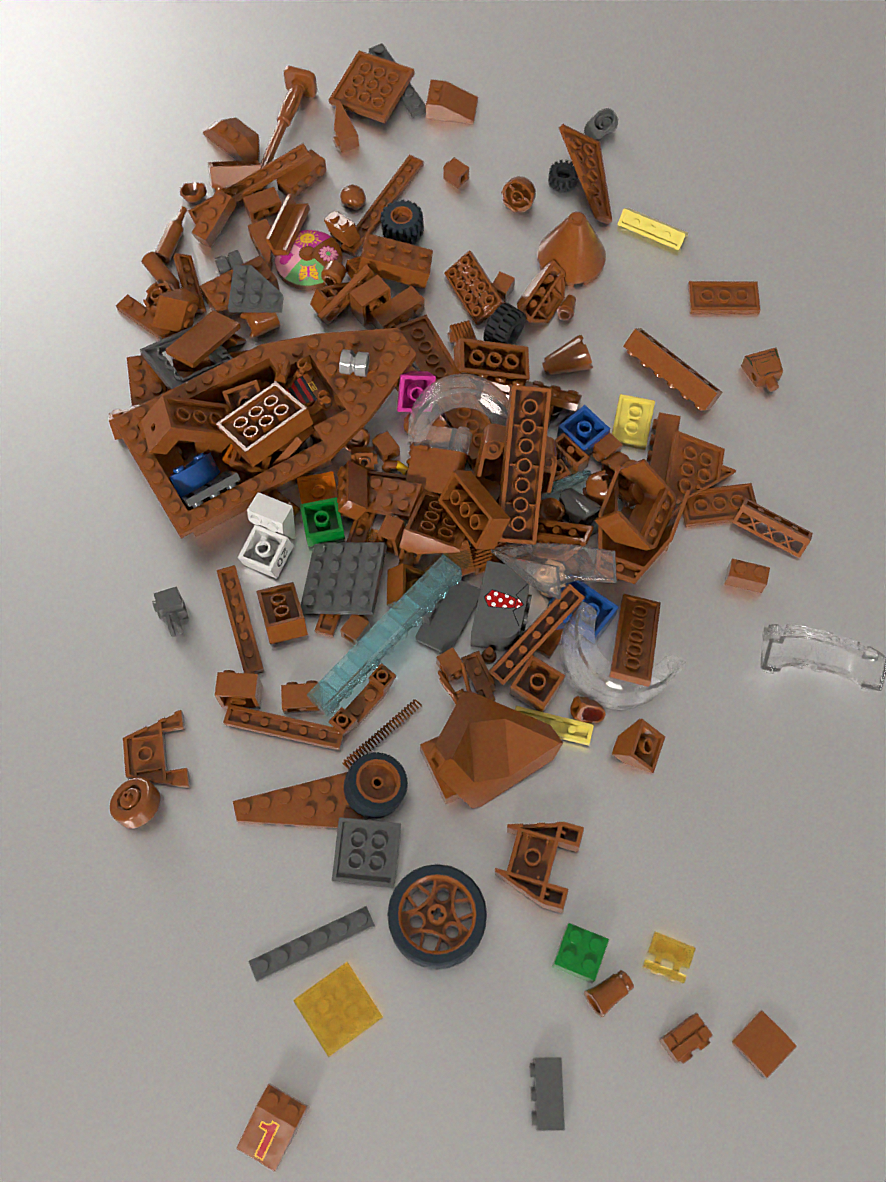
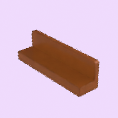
M292 194L287 195L266 238L274 256L289 255L310 210L308 203L296 204Z

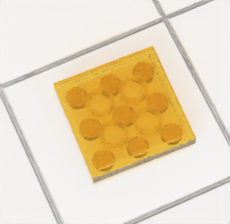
M348 962L293 1000L328 1057H331L384 1018Z

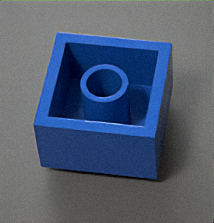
M584 405L558 426L557 438L565 433L587 455H590L593 452L594 445L610 433L611 428Z

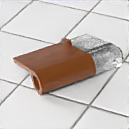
M418 424L405 481L422 484L423 490L441 495L453 470H465L472 438L470 429L462 426L455 429Z

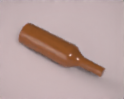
M181 206L176 218L167 224L155 250V253L164 264L170 262L183 233L182 221L187 212V208Z
M149 252L142 258V264L159 284L166 281L173 285L175 290L180 289L179 280L155 252Z

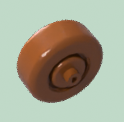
M145 778L129 779L117 788L111 798L109 807L111 816L126 828L141 827L156 814L161 801L160 792Z

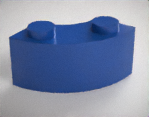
M203 452L199 453L186 466L180 465L173 469L174 472L169 478L180 497L200 488L220 473L210 452L205 455Z

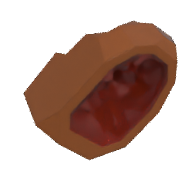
M576 696L571 703L570 713L578 721L598 723L605 718L606 713L603 706L595 700Z

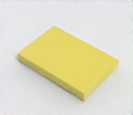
M619 395L612 435L623 446L646 450L655 401L629 395Z

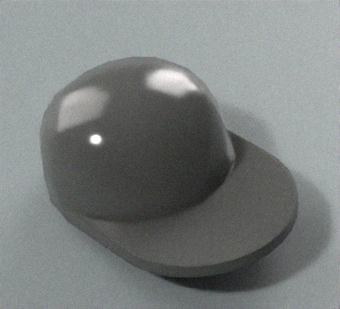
M609 108L600 110L587 122L584 134L599 140L605 134L614 132L618 126L616 113Z

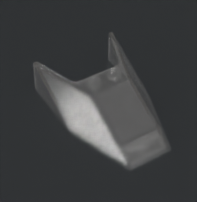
M537 542L536 545L512 543L491 549L492 554L530 586L556 599H561L560 587L566 586V583L617 582L615 551L574 544Z

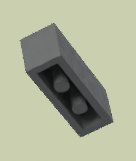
M533 1058V1063L529 1065L530 1077H534V1087H530L531 1101H535V1111H531L532 1126H536L537 1131L565 1130L562 1058Z

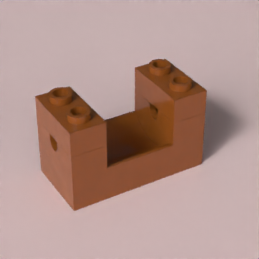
M162 395L141 420L149 453L167 454L179 440L194 442L197 454L203 452L205 455L210 452L215 460L230 444L216 426L217 422L230 414L228 405Z

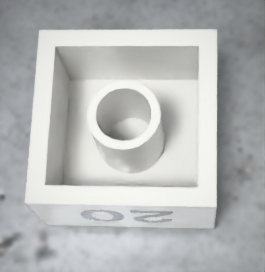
M254 525L238 559L244 566L277 579L294 545L288 537Z

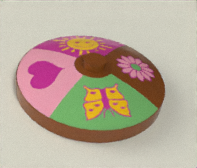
M317 230L300 231L289 255L274 256L275 268L279 277L289 286L301 290H314L326 286L322 280L321 273L328 261L334 260L343 264L342 251L337 241L330 235Z

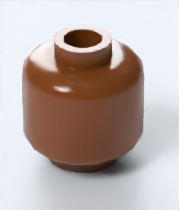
M328 261L321 273L323 282L327 286L341 284L346 275V269L339 261Z

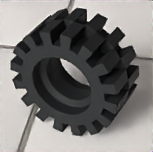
M560 160L559 163L556 161L551 165L548 181L549 185H552V189L556 188L558 192L559 190H562V192L567 190L569 192L570 188L573 190L577 186L578 175L572 161L569 164L568 160H565V162ZM560 174H566V175H568L569 177H568V178H561V177H559L558 175H560Z

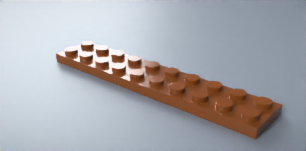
M423 315L396 325L395 328L400 330L417 355L416 360L413 362L417 370L428 371L436 376L433 398L458 438L463 450L468 455L467 457L471 464L475 463L483 429L491 424L490 420L462 373L455 366L453 358L428 316Z

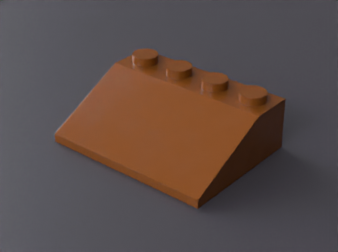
M274 382L217 422L216 426L238 453L254 467L310 427L313 422L308 409L277 382Z
M423 490L404 529L399 548L416 554L457 553L460 551L466 535L438 501L440 495Z

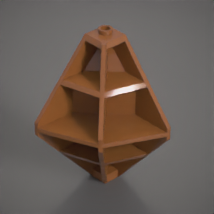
M464 692L455 705L427 760L436 774L471 808L482 807L554 760L564 742L551 725L477 693Z

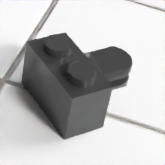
M177 586L154 593L155 601H152L154 610L158 613L159 619H163L166 625H168L171 637L176 636L174 622L179 635L184 634L180 620L189 617Z

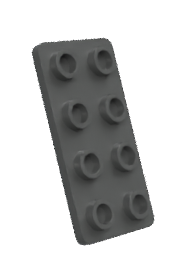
M449 576L444 584L440 583L437 588L432 590L430 602L422 608L423 623L415 636L416 640L442 653L454 647L478 603L481 589L458 578L454 579L453 576Z

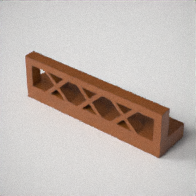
M747 498L744 499L732 521L737 526L798 558L805 551L813 535L812 532ZM742 512L750 516L751 522L744 523L738 520ZM756 524H766L768 531H759ZM781 532L784 534L785 539L778 541L774 538L773 533ZM798 541L803 545L797 551L791 547L790 542Z

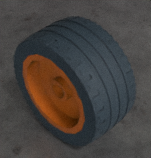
M373 752L363 755L352 764L346 774L344 795L347 803L355 812L364 817L381 818L389 815L398 808L406 795L408 787L406 771L397 759L386 753Z

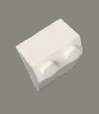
M258 492L247 509L249 521L272 532L295 539L293 506Z

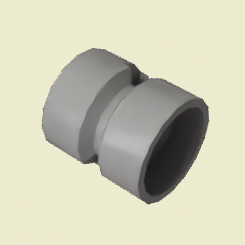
M343 349L340 356L339 372L348 375L354 372L356 376L366 377L369 369V353L359 351L355 354L353 350Z

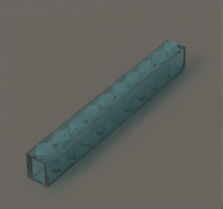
M443 554L307 694L309 700L326 716L329 713H334L338 709L339 703L353 693V688L358 683H363L367 678V674L380 665L381 659L385 655H390L395 645L407 637L408 631L412 627L418 626L422 617L434 609L435 603L439 599H444L449 592L448 590L460 582L462 578L461 568Z

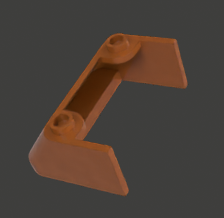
M489 424L483 429L473 473L476 478L481 477L485 458L494 460L501 455L505 444L506 426ZM547 436L543 470L546 473L541 491L542 494L551 493L557 467V445L555 440Z
M642 459L621 468V471L632 482L629 488V495L636 503L629 519L627 520L620 511H616L596 518L595 522L614 542L647 551L657 547L676 505V496L648 462Z

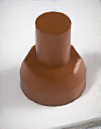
M491 647L483 650L481 654L486 664H493L497 659V654Z

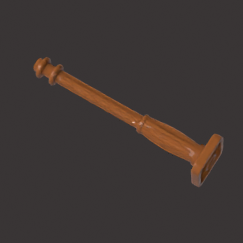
M293 66L285 67L283 74L288 93L284 98L279 116L277 117L278 123L260 163L261 167L273 161L284 132L291 125V121L299 108L302 96L310 98L316 96L317 83L313 72ZM264 187L255 191L254 193L264 190Z

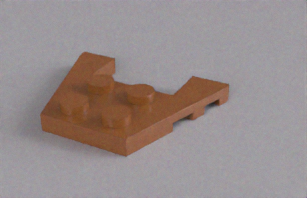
M182 710L174 712L173 715L167 718L164 717L158 720L157 723L149 727L146 726L123 737L125 775L127 779L141 777L152 783L185 788L190 787L187 768L167 771L164 733L184 729Z

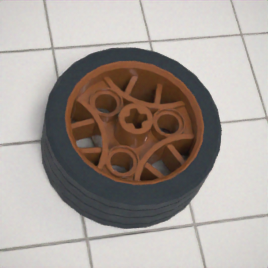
M434 864L415 869L402 878L389 900L387 916L393 941L402 955L421 967L438 970L458 965L474 953L485 932L487 911L482 892L471 877L452 866ZM433 884L431 893L424 888V886ZM417 890H420L428 897L420 906H417L411 898L412 894ZM446 891L449 894L448 899L445 901L439 900L437 898L438 892ZM459 891L465 898L455 899L456 892ZM407 901L414 909L404 911ZM468 903L471 913L458 918L454 905ZM439 913L441 917L438 920H434V916ZM414 917H419L423 921L422 925L418 928L410 924ZM472 918V925L469 930L462 922ZM455 927L458 930V935L455 938L447 936L446 931L448 928ZM421 935L419 946L410 939ZM425 935L439 939L434 951L423 948ZM442 941L450 948L438 951Z

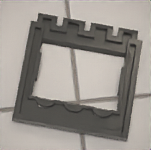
M192 327L140 349L143 358L169 390L233 359V357L220 345L208 356L215 365L201 369L183 379L162 352L166 351V348Z

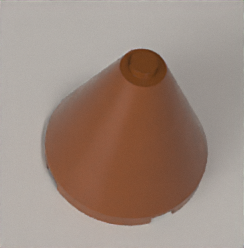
M573 212L544 237L538 248L537 260L540 264V270L554 260L565 271V286L574 287V284L583 283V285H586L598 278L605 265L606 252L586 216L581 212Z

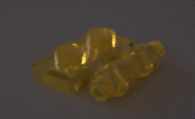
M655 931L647 953L655 956L654 961L645 959L642 967L649 969L650 973L655 975L658 973L666 976L672 982L678 981L684 984L686 975L679 973L680 967L690 968L696 948ZM662 959L673 963L672 969L660 965Z

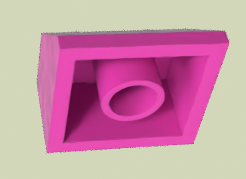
M409 371L401 374L397 411L432 412L436 376L428 371Z

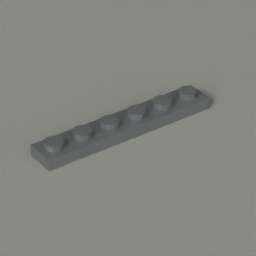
M383 43L369 48V54L395 62ZM409 83L400 100L414 118L426 113V105L411 83Z
M367 906L248 962L256 982H259L375 927Z

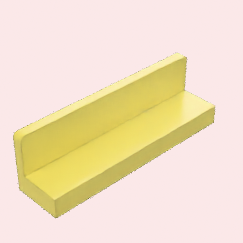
M630 208L623 209L617 224L677 250L681 249L685 237L688 236V232Z

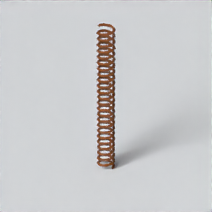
M413 699V702H410V705L407 704V707H404V710H401V712H398V715L392 717V720H389V723L387 722L386 725H383V728L377 730V733H374V736L371 735V738H368V741H365V744L362 743V746H359V749H356V752L353 751V754H350V757H347V760L344 759V762H342V764L348 769H350L347 763L350 766H352L350 760L353 763L355 762L352 757H354L356 760L358 759L357 756L360 758L361 755L359 754V752L362 755H365L362 749L368 754L366 748H368L369 751H371L368 744L373 749L375 748L372 745L371 741L376 746H378V744L375 742V740H377L378 743H381L377 736L382 741H384V739L381 737L379 733H381L385 738L387 737L383 733V731L390 736L386 728L391 733H393V731L389 727L391 726L393 730H396L392 723L397 728H399V726L396 724L394 720H396L400 725H402L398 718L402 722L405 721L402 719L400 714L406 720H408L404 713H406L408 717L411 716L408 714L406 709L413 715V712L410 710L409 707H411L413 711L416 712L412 704L419 710V707L416 705L415 702H417L420 705V707H422L421 703Z

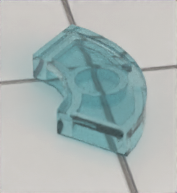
M580 471L572 476L553 482L551 493L548 494L562 491L587 480L592 474L591 471Z

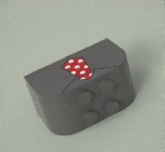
M487 561L471 631V646L485 649L491 647L495 651H507L520 637L521 631H525L532 595L528 594L530 587L529 578L521 568Z

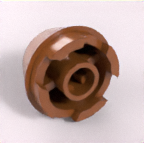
M166 281L160 284L157 282L153 283L146 290L148 293L146 299H143L148 311L155 313L160 294L175 290L174 286Z

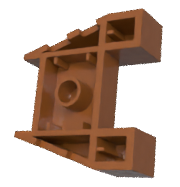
M567 822L508 824L507 833L516 835L507 871L495 868V876L540 907L563 914L568 888L548 882L557 848L560 847L579 852L584 827Z

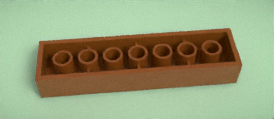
M510 385L499 505L510 517V521L498 542L536 545L552 390L550 388Z

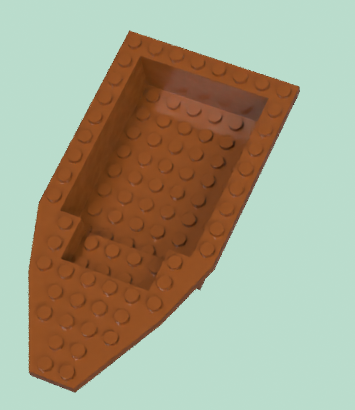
M398 328L319 333L261 344L112 419V422L180 538L182 539L191 533L197 537L246 511L258 492L264 495L274 489L282 492L297 484V478L314 475L331 466V459L373 418L399 383L400 375L407 372L416 360L417 355ZM343 349L353 350L355 354L359 351L369 353L370 361L366 377L356 376L354 372L351 375L339 372L340 356ZM300 358L306 359L311 364V369L305 371V374L308 373L318 391H327L329 393L327 396L331 398L330 403H324L325 409L320 410L315 416H310L313 422L311 426L314 428V432L310 436L314 440L313 446L300 453L298 449L287 460L253 476L236 471L234 467L223 462V457L230 446L229 444L215 459L220 473L230 470L238 474L240 480L236 482L237 485L228 490L227 488L220 490V494L210 499V497L203 499L204 503L195 508L183 504L177 490L171 484L154 453H149L147 442L142 438L138 423L162 395L226 404L223 391L254 380H261L262 383L267 381L272 384L279 365L285 359L290 362V372L285 385L287 387L297 369H300L297 366L298 360ZM194 442L190 445H174L175 447H180L184 455L182 457L183 461L187 460L190 463L194 460L193 457L197 455ZM278 452L275 454L272 453V461L270 466L276 461V459L282 454V452Z

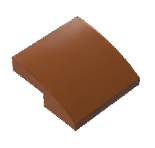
M762 1010L732 1040V1044L766 1078L797 1047L787 1034Z

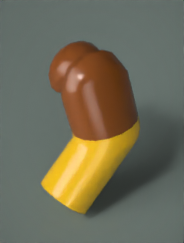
M385 460L383 462V471L389 473L391 469H396L401 474L407 475L408 467L399 460Z

